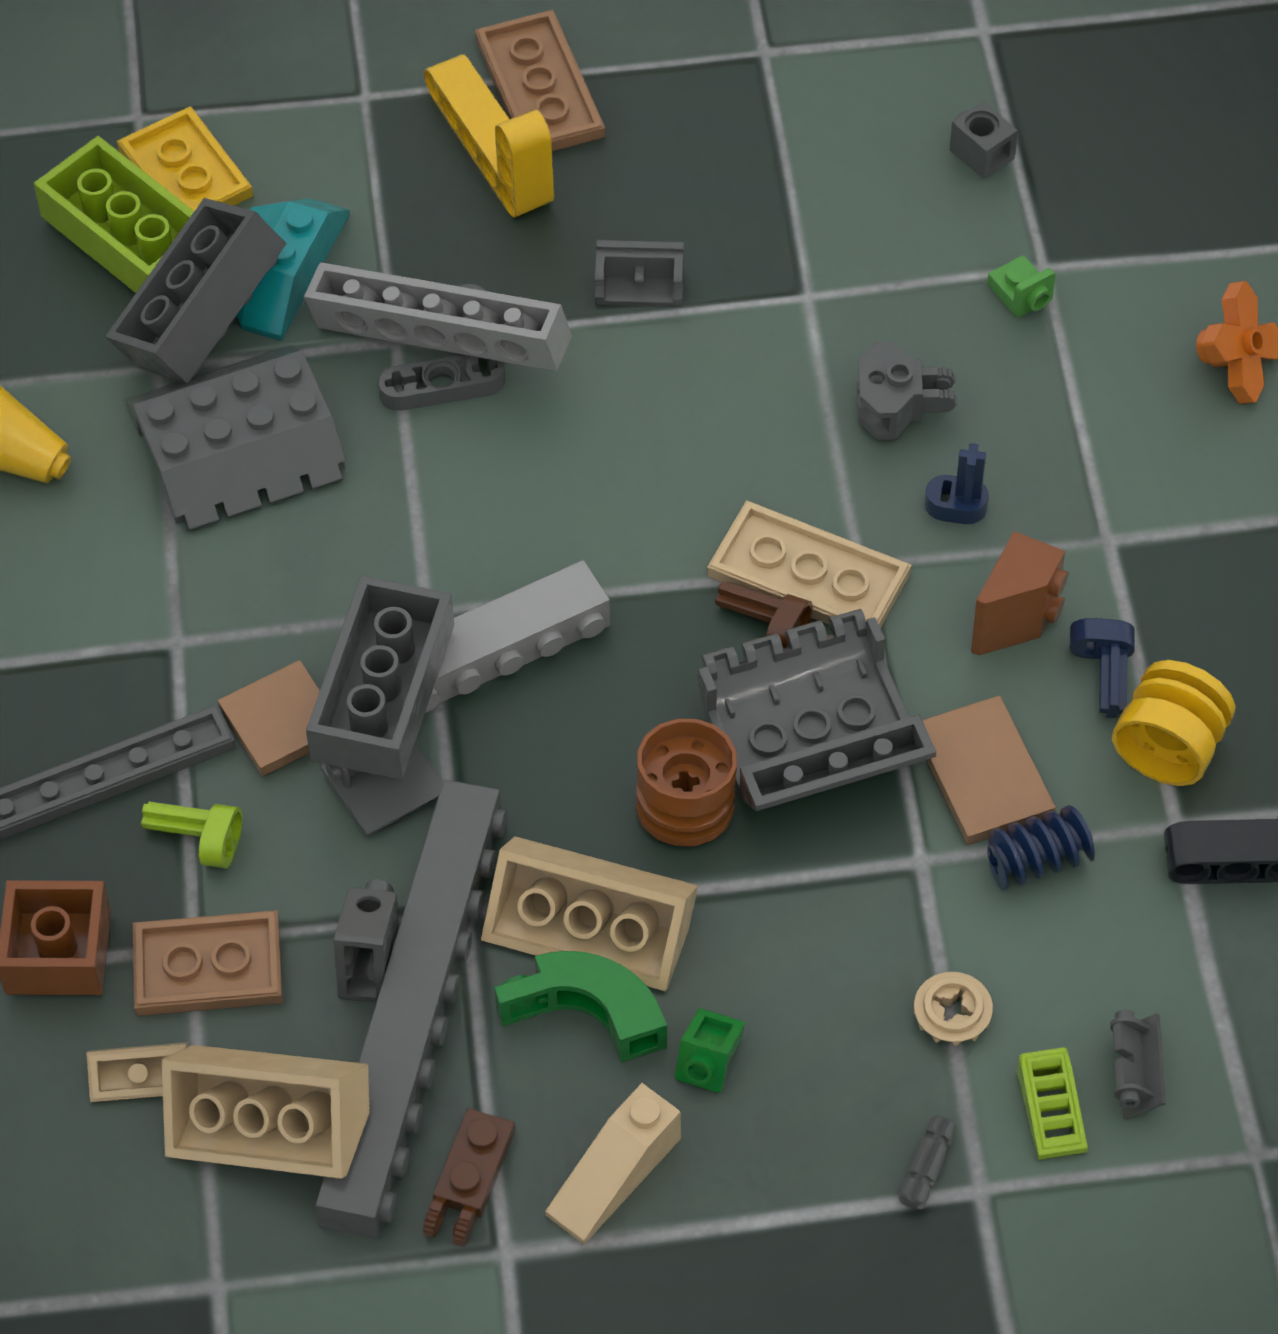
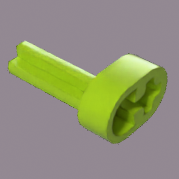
M156 802L144 804L141 821L143 829L201 837L199 843V861L201 865L224 869L231 865L242 833L243 814L240 807L214 804L210 810Z

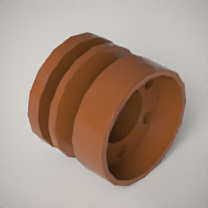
M674 719L661 723L644 736L637 750L636 815L643 828L657 840L674 846H697L714 840L727 829L734 815L737 774V751L729 736L717 726L699 719Z

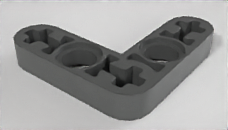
M464 284L459 286L486 291L481 286L475 284ZM463 354L393 366L383 371L378 379L380 400L389 409L408 410L489 396L503 388L505 384V366L502 361ZM479 361H487L488 372L491 376H482ZM441 374L449 375L454 379L450 385L445 387H437L430 383L432 378ZM417 380H422L423 389H418ZM402 385L404 391L395 392L393 386Z

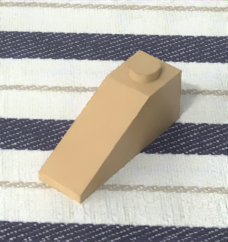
M641 1083L608 1119L546 1209L545 1215L585 1245L681 1139V1111Z

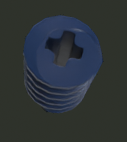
M1071 805L1063 807L1059 815L1054 811L1043 814L1042 821L1037 817H1030L1025 821L1024 827L1017 822L1008 825L1006 833L1000 828L993 829L988 837L987 854L990 867L1002 891L1008 888V874L1012 873L1016 881L1021 885L1026 883V868L1030 867L1035 877L1040 879L1044 877L1043 863L1048 862L1052 870L1058 873L1062 871L1061 857L1063 856L1067 858L1073 868L1079 866V851L1083 850L1091 862L1095 857L1091 831L1081 813Z

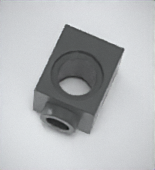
M982 101L972 109L962 111L952 121L950 151L980 177L985 179L1015 159L1018 130Z

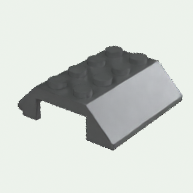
M293 345L194 376L188 384L176 382L125 399L139 437L144 436L162 478L167 504L175 523L177 524L185 520L189 531L219 521L215 504L222 503L226 517L230 518L262 507L257 490L264 488L267 499L272 504L304 493L300 479L302 475H307L312 490L342 480L339 469L345 468L346 459L332 414L303 351Z
M862 609L829 617L832 635L827 636L822 620L785 630L788 648L783 649L778 633L741 643L744 660L740 662L733 646L701 655L704 668L698 669L696 677L707 721L717 726L731 739L737 751L735 788L739 798L755 811L936 757L937 752L920 714L909 717L885 664V638L875 617L865 620Z

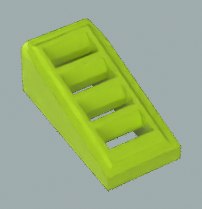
M1054 1048L1019 1055L1016 1072L1038 1160L1086 1153L1088 1146L1067 1048ZM1061 1089L1062 1093L1043 1097L1037 1096V1092ZM1066 1109L1067 1113L1043 1118L1041 1116L1042 1112ZM1070 1128L1072 1133L1046 1138L1044 1131Z

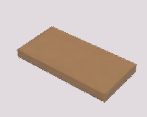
M554 10L475 30L476 43L509 120L537 109L544 117L549 128L552 151L605 138V126Z

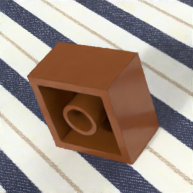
M6 880L0 930V980L5 995H103L111 907L104 881Z

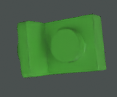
M1022 255L989 272L987 285L1016 318H1019L1030 311H1038L1044 308L1053 300L1056 274L1051 268L1038 272L1030 261Z

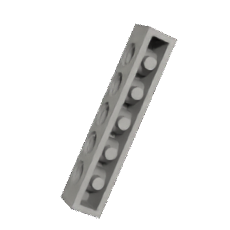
M322 262L319 263L304 295L316 326L320 329L551 371L558 370L572 338L561 304Z

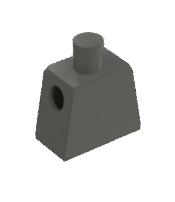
M371 880L367 882L365 889L351 888L347 892L334 936L338 998L377 1002L399 930L397 895L394 893L393 887L386 881ZM361 948L372 949L370 960L362 957L360 954Z

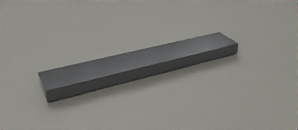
M218 704L1 787L0 840L236 749L235 740Z

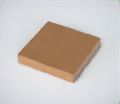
M300 660L217 700L221 713L262 777L309 754L306 728L320 690Z

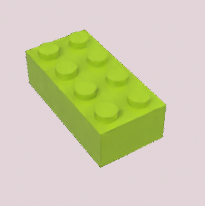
M99 136L95 137L33 183L41 217L135 293H137L194 213L190 207Z

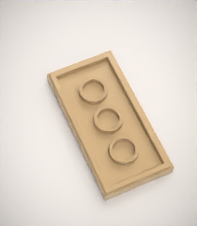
M747 500L707 566V576L724 583L728 581L779 599H784L787 594L809 600L813 604L811 618L822 620L826 624L830 625L829 617L862 609L865 620L875 617L880 629L911 574V564Z

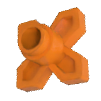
M1247 281L1229 283L1221 299L1224 323L1211 324L1202 330L1197 337L1196 349L1203 363L1210 364L1215 368L1228 367V388L1239 404L1255 403L1265 385L1261 361L1278 359V327L1274 322L1258 324V297Z

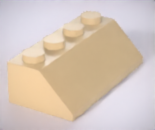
M514 836L499 851L481 941L532 955L557 951H579L600 955L632 971L646 986L666 991L689 930L698 885Z
M191 1045L162 1059L165 1157L334 1178L347 1176L369 1116L368 1064Z

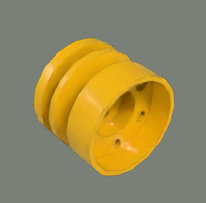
M1173 660L1154 662L1144 671L1140 684L1133 692L1132 702L1125 707L1115 725L1112 742L1116 752L1122 759L1142 775L1164 784L1175 786L1192 785L1203 777L1214 756L1216 744L1222 740L1226 728L1234 717L1236 705L1226 687L1205 670L1185 662Z

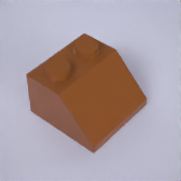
M1015 531L1012 533L976 600L971 644L972 653L982 655L1040 638L1048 622L1053 624L1057 622L1065 602V598L1060 597L1064 590L1069 572L1063 570L1064 550Z

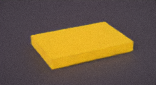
M191 106L117 141L118 150L122 155L193 211L196 210L204 198L235 206L254 197L250 183Z

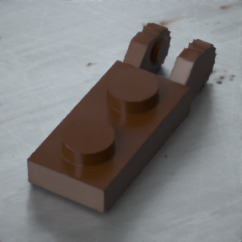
M467 1108L434 1190L433 1200L423 1224V1235L436 1237V1234H438L442 1227L447 1209H455L461 1211L453 1229V1244L462 1247L466 1246L477 1218H482L515 1134V1122Z

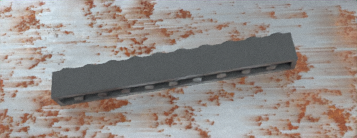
M443 780L359 1059V1063L368 1064L369 1116L347 1176L343 1178L324 1176L315 1205L320 1228L379 1239L383 1222L391 1223L397 1203V1193L392 1192L396 1177L404 1178L408 1168L410 1148L405 1147L409 1132L417 1133L421 1123L423 1105L418 1103L422 1088L430 1089L435 1072V1060L431 1059L435 1045L442 1046L446 1036L448 1018L443 1016L447 1002L454 1003L457 998L460 985V975L455 974L459 960L467 961L472 943V932H468L471 918L479 919L483 907L484 891L480 890L483 877L491 878L494 870L496 851L492 850L495 837H503L506 828L507 810L501 809L500 791L498 789Z

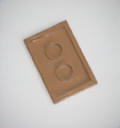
M1000 695L922 720L937 752L935 758L926 761L967 845L987 839L990 831L1000 828L1006 833L1008 825L1017 822L1024 827L1025 821L1028 818L1034 816L1042 821L1043 814L1049 811H1056V807Z
M278 910L134 922L133 969L134 1009L136 1016L283 1003Z

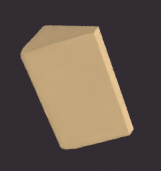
M189 1043L99 1049L86 1052L90 1102L163 1096L162 1059L189 1047Z

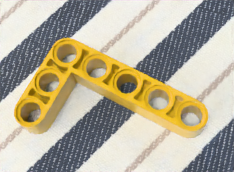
M464 54L426 68L424 70V79L431 97L508 213L515 218L553 202L554 184L551 135L542 114L537 109H534L509 120L472 63Z

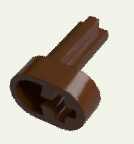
M725 581V583L721 582L715 599L716 606L770 623L766 636L778 633L783 649L788 648L785 630L809 624L813 611V604L809 600L787 594L784 599H779Z

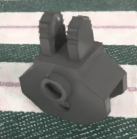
M875 342L858 360V421L877 440H896L911 422L921 421V413L953 411L957 405V396H955L954 391L947 390L956 383L955 374L952 369H948V367H921V359H911L894 342Z

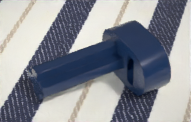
M970 444L969 450L960 449L957 476L940 475L928 482L925 493V509L934 519L960 524H974L985 517L989 499L988 490L983 484L986 452H979L978 444ZM942 494L950 495L949 502L940 501Z
M1079 619L1070 626V651L1078 657L1100 659L1099 713H1107L1108 718H1116L1117 714H1122L1127 706L1128 657L1132 656L1135 652L1134 626L1126 621L1116 619Z

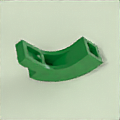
M557 951L536 955V974L531 976L517 975L509 978L502 985L494 987L496 1011L502 1027L555 1010H576L594 1017L606 1028L621 1063L667 1048V1024L652 992L632 971L603 956L579 951Z

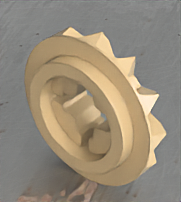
M944 972L930 977L920 986L915 996L913 1014H915L918 1020L920 1031L925 1030L932 1035L935 1043L943 1040L952 1042L957 1047L962 1041L969 1039L976 1041L980 1033L985 1028H989L993 1003L986 987L976 978L960 972ZM959 997H962L961 1013L963 1015L955 1014L948 1022L945 1021V1008L943 1006L950 1007L954 1002H957Z

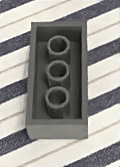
M204 198L105 338L137 368L188 384L193 376L201 370L203 362L216 343L225 336L228 326L240 309L249 302L254 289L266 272L275 265L278 255L287 243L255 211Z
M363 575L360 576L306 728L311 761L403 780L454 628L451 593Z

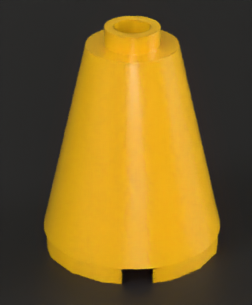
M0 385V471L43 483H49L53 478L61 479L68 469L72 458L67 454L68 444Z

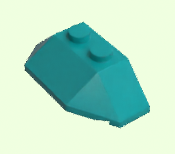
M311 198L254 206L250 209L255 211L287 244L278 255L275 265L266 272L254 289L249 302L236 315L242 330L282 341L304 300V295L319 263L325 262L350 215L349 209Z

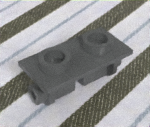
M1117 1011L1115 1019L1110 1022V1029L1113 1032L1114 1051L1120 1057L1115 1060L1116 1088L1114 1089V1096L1120 1100V1106L1123 1107V1118L1127 1120L1166 1104L1160 1015L1156 1013L1139 1020L1135 1018L1133 1011Z

